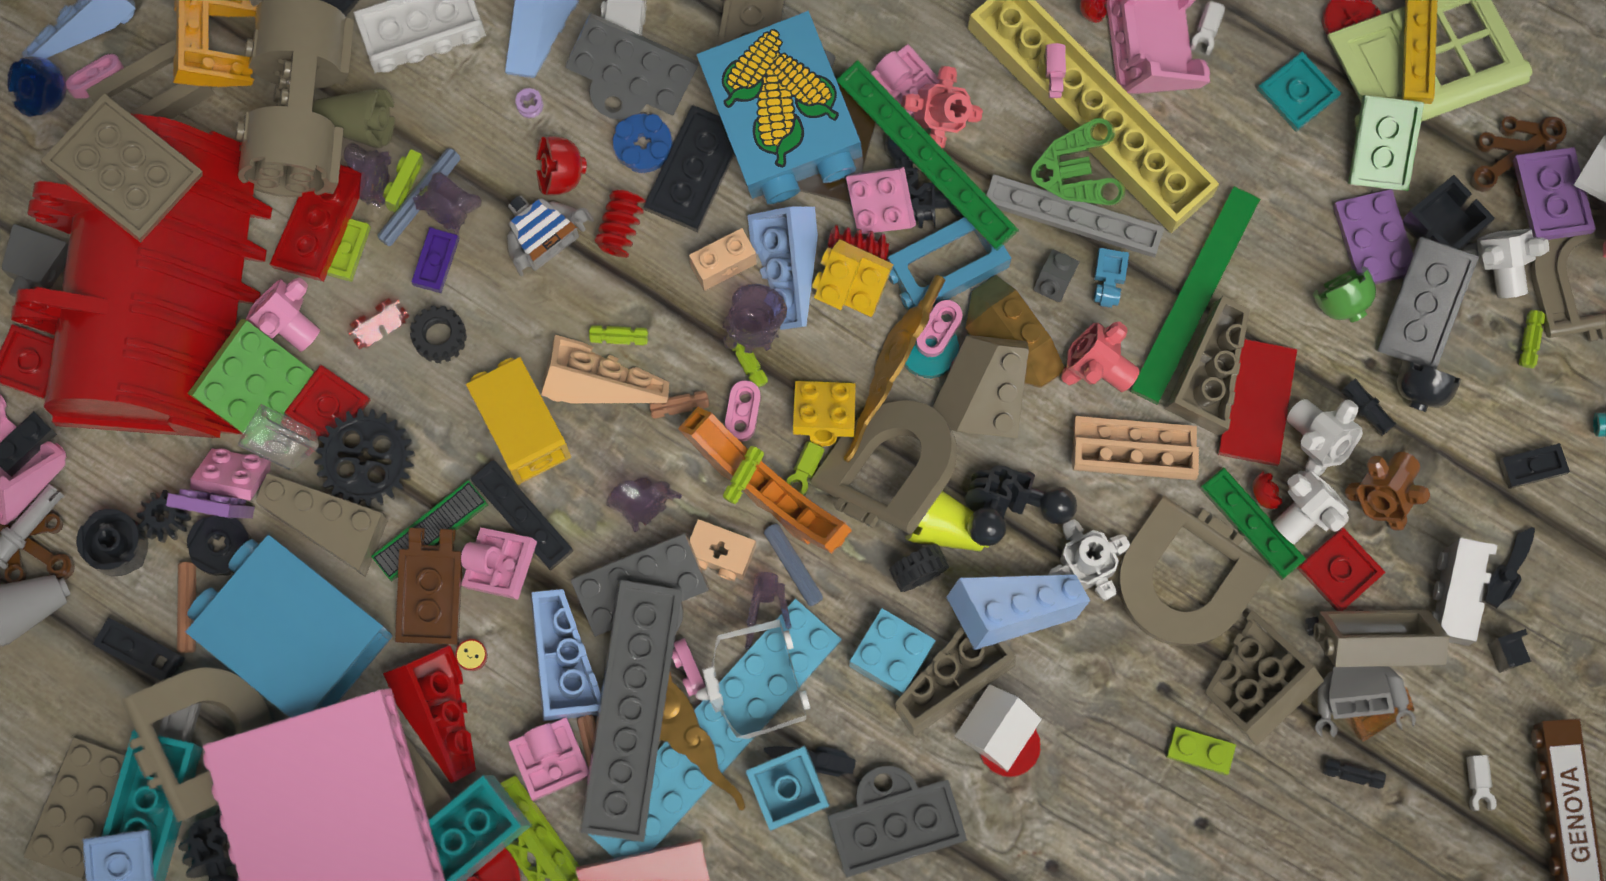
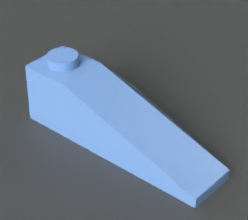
M78 0L74 5H65L59 12L60 15L56 20L57 24L54 27L52 25L46 26L22 52L24 63L30 66L107 32L120 23L125 24L135 13L134 0Z
M515 0L505 73L535 78L551 51L553 42L559 32H562L571 11L575 10L579 0Z
M790 206L748 215L750 243L756 254L759 255L763 267L760 269L763 279H767L770 286L771 294L769 298L780 329L806 327L818 239L815 207Z

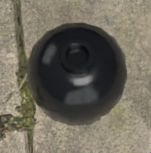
M1402 359L1397 375V388L1401 396L1410 400L1409 407L1426 412L1428 407L1440 408L1447 405L1454 398L1461 382L1460 378L1426 366H1419L1414 362Z

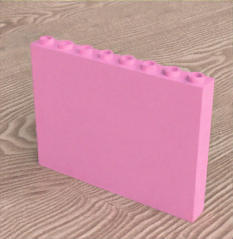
M391 689L379 690L203 745L205 751L203 756L204 764L212 776V793L215 800L219 802L222 813L220 822L222 829L227 833L229 839V856L236 865L239 876L237 881H445Z

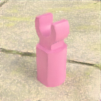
M1053 43L1046 45V78H1049V98H1061L1063 78H1065L1066 74L1065 45Z

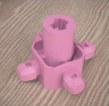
M295 278L288 284L281 279L276 281L256 300L246 317L248 322L269 338L273 339L279 333L299 352L305 350L320 332V329L299 311L304 300L302 297L308 288V284L302 278Z

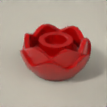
M1081 0L1080 9L1082 16L1092 23H1099L1107 14L1104 6L1107 0Z
M1262 472L1255 478L1252 484L1255 497L1261 507L1276 509L1283 502L1278 497L1279 487L1272 481L1273 475L1271 473L1265 474Z

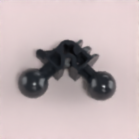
M887 135L885 141L886 152L895 160V168H905L914 218L917 221L918 227L923 228L924 221H932L933 227L936 228L935 209H949L954 215L964 218L940 191H935L933 183H924L917 189L918 168H913V162Z
M1003 465L994 466L990 471L978 470L972 475L968 493L965 496L967 506L975 511L968 519V534L980 546L998 544L1006 534V520L1004 516L1007 508L1009 507L1012 512L1022 515L1026 503L1038 507L1043 518L1051 524L1069 522L1077 512L1076 497L1070 490L1062 486L1048 488L1045 492L1032 488L1035 475L1030 471L1022 473Z
M220 807L213 816L194 822L189 830V838L182 841L178 846L179 850L186 852L182 857V862L184 865L190 866L186 871L188 878H200L208 875L209 881H237L236 877L228 875L227 867L234 865V863L230 859L229 852L223 848L225 843H229V839L221 826L220 817L222 813Z

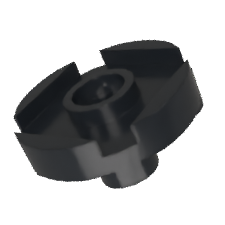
M217 515L209 516L208 518L204 517L193 525L188 534L187 548L189 549L190 559L204 573L214 576H229L234 573L229 569L230 560L244 543L251 540V536L245 526L236 518ZM221 537H224L226 547L218 552H213L215 547L211 544L214 539L219 541Z

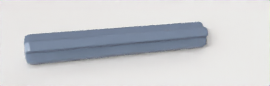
M447 148L378 233L377 237L382 243L392 246L460 161V156L456 151Z

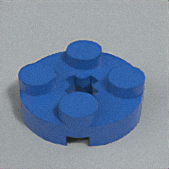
M632 115L619 122L616 126V132L613 137L614 152L618 161L623 166L631 168L632 171L637 173L653 172L661 168L672 148L670 130L658 115ZM644 137L651 142L647 143L646 149L641 150L640 145L635 146L634 144L639 138Z

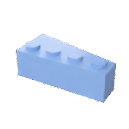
M1076 575L959 578L946 597L974 650L1075 620L1090 602Z
M564 590L532 592L531 606L543 721L561 720L566 717L567 719L580 718L586 715L598 716L601 693Z

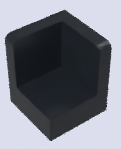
M1526 629L1497 638L1487 644L1499 673L1531 662L1522 640L1523 637L1528 635Z

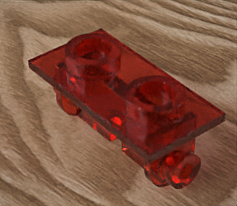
M387 298L374 307L377 311L368 318L363 314L349 324L352 329L347 331L349 336L354 333L357 335L353 342L359 350L364 347L368 349L383 338V335L378 330L379 326L383 325L389 334L406 323L405 320L410 316L404 307L399 310L397 309L396 305L400 303L398 299L391 301L390 298Z

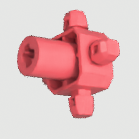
M942 66L939 69L937 76L939 84H926L919 89L918 95H903L901 106L905 110L915 112L914 119L922 128L931 130L929 135L942 149L945 147L947 139L945 132L958 133L965 127L966 122L981 121L983 113L979 106L971 104L970 96L964 88L953 87V83L957 79L956 68Z
M1120 321L1112 323L1107 328L1099 323H1093L1072 343L1068 350L1067 366L1061 374L1062 381L1067 385H1073L1083 379L1092 385L1102 378L1120 392L1128 390L1136 381L1140 370L1121 355V342L1127 335V327Z

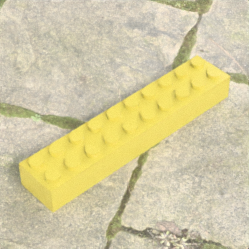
M987 0L970 15L968 30L1070 132L1096 118L1105 119L1113 125L1115 129L1113 141L1106 146L1089 149V152L1170 233H1173L1214 196L1219 183L1035 0ZM1053 43L1065 45L1066 74L1065 78H1063L1061 98H1049V78H1046L1045 50L1046 45ZM1104 124L1096 125L1092 131V135L1097 141L1104 140L1108 134V129Z

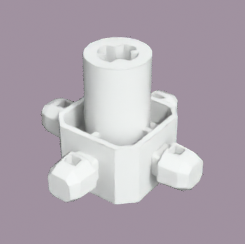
M1532 230L1499 231L1489 233L1477 239V243L1467 245L1464 248V252L1479 256L1478 261H1480L1481 269H1493L1498 298H1512L1528 293L1524 265L1536 260V256H1542L1549 252V242L1543 237H1533Z
M1303 399L1290 410L1287 422L1303 435L1300 441L1301 450L1310 456L1306 463L1307 473L1312 470L1316 475L1320 476L1327 467L1341 465L1351 455L1363 434L1362 427L1354 422L1358 413V405L1353 401L1345 400L1340 403L1335 411L1323 412L1308 399Z
M1312 470L1308 473L1306 471H1299L1288 479V486L1290 488L1288 493L1295 502L1273 524L1288 541L1296 544L1316 524L1325 531L1328 529L1332 531L1340 530L1349 520L1346 512L1350 509L1336 491Z
M1073 519L1063 525V533L1066 540L1070 539L1071 541L1065 545L1062 551L1060 561L1063 566L1061 564L1056 566L1048 575H1076L1084 590L1095 585V592L1099 598L1107 601L1116 595V589L1112 580L1108 581L1107 578L1111 577L1116 571L1119 561L1117 556L1126 552L1130 547V543L1125 535L1112 537L1109 539V542L1104 533L1095 530L1083 535V528L1078 521ZM1086 554L1092 555V558H1088Z

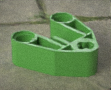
M1096 118L1054 140L1034 164L1031 170L1033 181L1064 200L1103 205L1119 204L1124 199L1125 187L1117 179H1091L1065 185L1064 179L1092 174L1089 156L1061 161L1060 156L1085 152L1092 148L1108 145L1115 136L1113 125L1105 119ZM1098 124H1104L1108 129L1107 137L1101 141L1095 140L1092 135L1094 127ZM1045 165L1047 169L1053 170V176H1049L1051 180L1046 182L1045 178H1040L1039 172L1044 171L1042 167ZM1109 183H1114L1119 190L1118 196L1114 200H1107L1103 195V189Z

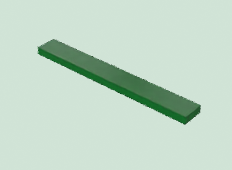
M859 60L853 63L836 79L842 88L996 251L1019 232V229Z
M1235 186L1233 187L1130 391L1131 393L1158 405L1260 198Z

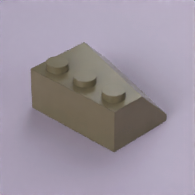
M966 335L933 406L943 416L953 431L1018 438L1029 352L1028 342Z
M1251 609L1246 618L1248 622L1244 630L1236 636L1233 642L1235 646L1227 660L1222 661L1205 694L1239 730L1258 746L1324 682V679L1305 657Z

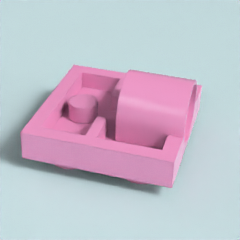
M909 44L899 52L893 51L887 54L878 63L876 70L871 73L900 105L903 95H918L919 89L924 85L939 84L937 75ZM907 111L912 117L915 115V112Z
M904 167L846 176L857 230L862 229V234H868L870 231L876 233L909 229L916 226Z
M212 448L191 477L190 489L251 501L271 469V459L260 458L254 454L244 455L230 452L227 449Z
M480 527L476 542L467 543L462 551L461 563L466 572L461 586L470 590L518 600L537 541L530 537Z
M567 717L552 724L538 726L526 732L524 736L508 742L532 801H536L588 778L589 769Z

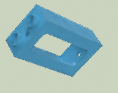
M964 217L889 256L887 261L894 265L888 279L892 285L897 283L902 293L899 296L904 307L907 310L916 307L919 301L923 299L929 285L919 287L910 273L908 265L974 231L988 255L943 277L946 281L933 304V307H935L937 303L948 300L1008 269L1012 258L1004 245L996 251Z

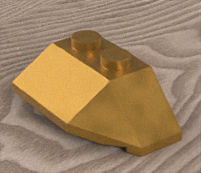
M996 275L972 291L965 328L969 335L1027 341L1029 352L1025 384L1042 388L1062 374L1065 367L1052 338L1015 288Z

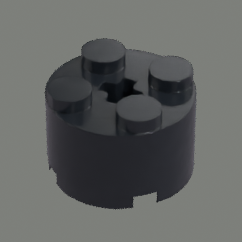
M102 509L90 515L85 524L81 525L77 533L76 545L80 556L87 564L105 575L116 577L127 575L143 566L148 552V537L146 532L139 526V523L126 513L117 509Z

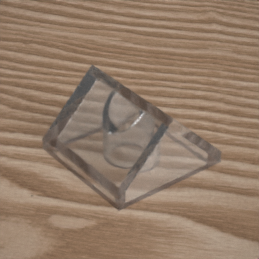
M262 404L259 405L238 443V446L292 472L319 445L315 430Z

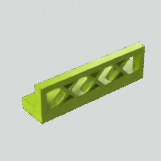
M516 775L500 783L532 825L518 837V841L514 840L505 847L514 857L528 881H545V878L551 881H578L576 867H579L578 863L538 806L532 801ZM527 852L534 855L537 867L530 864L527 859Z

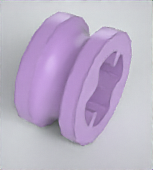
M527 88L517 94L515 101L520 115L526 118H534L542 112L543 101L538 91ZM531 98H534L535 106L530 105L528 109L525 108L523 101H529Z

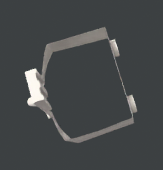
M780 619L718 635L715 651L721 639L781 627L805 716L772 728L743 736L740 735L729 723L721 706L724 703L721 693L719 694L718 680L715 679L714 652L712 667L703 670L706 687L700 689L696 693V697L699 700H710L715 713L720 712L737 738L750 739L806 720L805 710L810 709L806 691H799L788 650L793 649L789 630L783 632Z

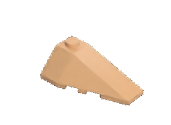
M555 335L543 379L541 396L548 397L556 402L563 401L567 403H667L669 394L668 381L638 367L628 369L618 363V358L609 355L606 359L593 353V346L584 342Z

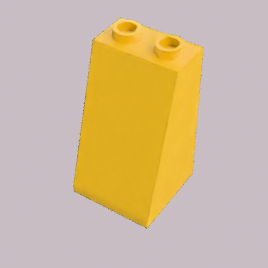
M521 357L505 359L498 364L497 369L489 373L486 371L480 372L470 379L471 382L466 384L517 485L572 458L561 432Z

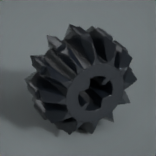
M167 490L161 492L160 498L154 492L150 493V503L141 501L145 511L136 513L137 517L143 520L139 526L142 530L147 531L146 536L151 540L157 537L161 543L166 542L168 535L171 539L177 540L178 535L176 531L187 532V527L182 523L191 520V516L185 513L187 510L166 506L168 493H170ZM167 511L169 513L168 518L163 517L165 521H160V515L164 516L163 512Z

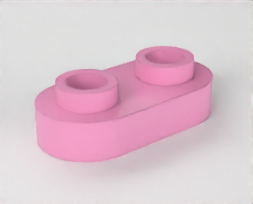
M105 55L72 74L66 81V88L74 98H88L90 96L86 89L120 71L124 66L116 55Z
M943 300L937 303L931 311L928 324L916 340L917 349L924 356L936 357L940 355L957 331L962 321V310L957 303L951 300ZM944 314H949L952 317V320L950 322H944L941 319V316ZM934 339L937 344L930 347L926 344V340Z
M740 381L732 387L725 419V427L740 442L747 441L753 436L761 400L759 388L750 381ZM743 394H748L751 396V400L744 403L740 400V397ZM743 423L746 429L742 432L736 431L735 425Z
M683 638L674 642L675 649H673L672 659L676 668L681 666L684 668L687 677L682 679L689 697L694 694L696 696V693L706 686L689 647Z

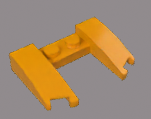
M174 0V11H176V53L173 58V83L210 87L251 86L255 79L250 77L253 73L252 69L249 68L250 57L208 50L209 15L255 17L257 6H252L250 0Z

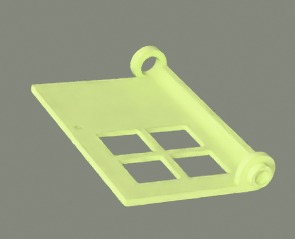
M1492 0L1437 1V18L1450 42L1436 47V55L1454 48L1469 76L1441 86L1435 75L1434 101L1432 104H1424L1421 122L1529 83L1530 76H1532L1531 65L1522 57ZM1471 2L1485 29L1457 39L1443 12ZM1405 7L1330 33L1327 36L1361 103L1363 95L1402 99ZM1489 36L1504 63L1476 73L1461 45ZM1360 114L1355 117L1356 129L1358 128Z

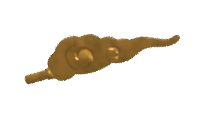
M939 275L934 276L923 299L919 301L916 307L908 310L902 320L892 328L887 336L875 365V375L870 384L865 408L857 422L851 447L844 457V461L847 463L855 455L867 425L891 391L894 380L904 367L917 338L928 324L933 304L946 281L943 277Z
M670 672L659 740L668 742L674 751L686 755L693 764L698 765L703 775L713 784L729 793L735 799L738 809L743 811L745 809L743 796L721 773L715 747L710 736L699 727L696 713L689 699L672 682Z

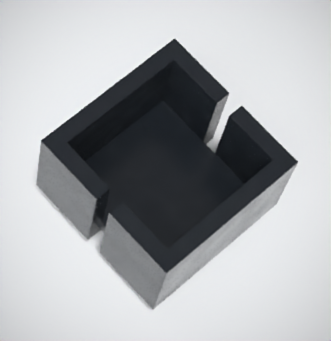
M1453 175L1412 208L1402 222L1417 240L1419 237H1423L1462 250L1485 231L1495 217L1478 199H1475L1464 212L1461 207L1471 197L1472 193Z

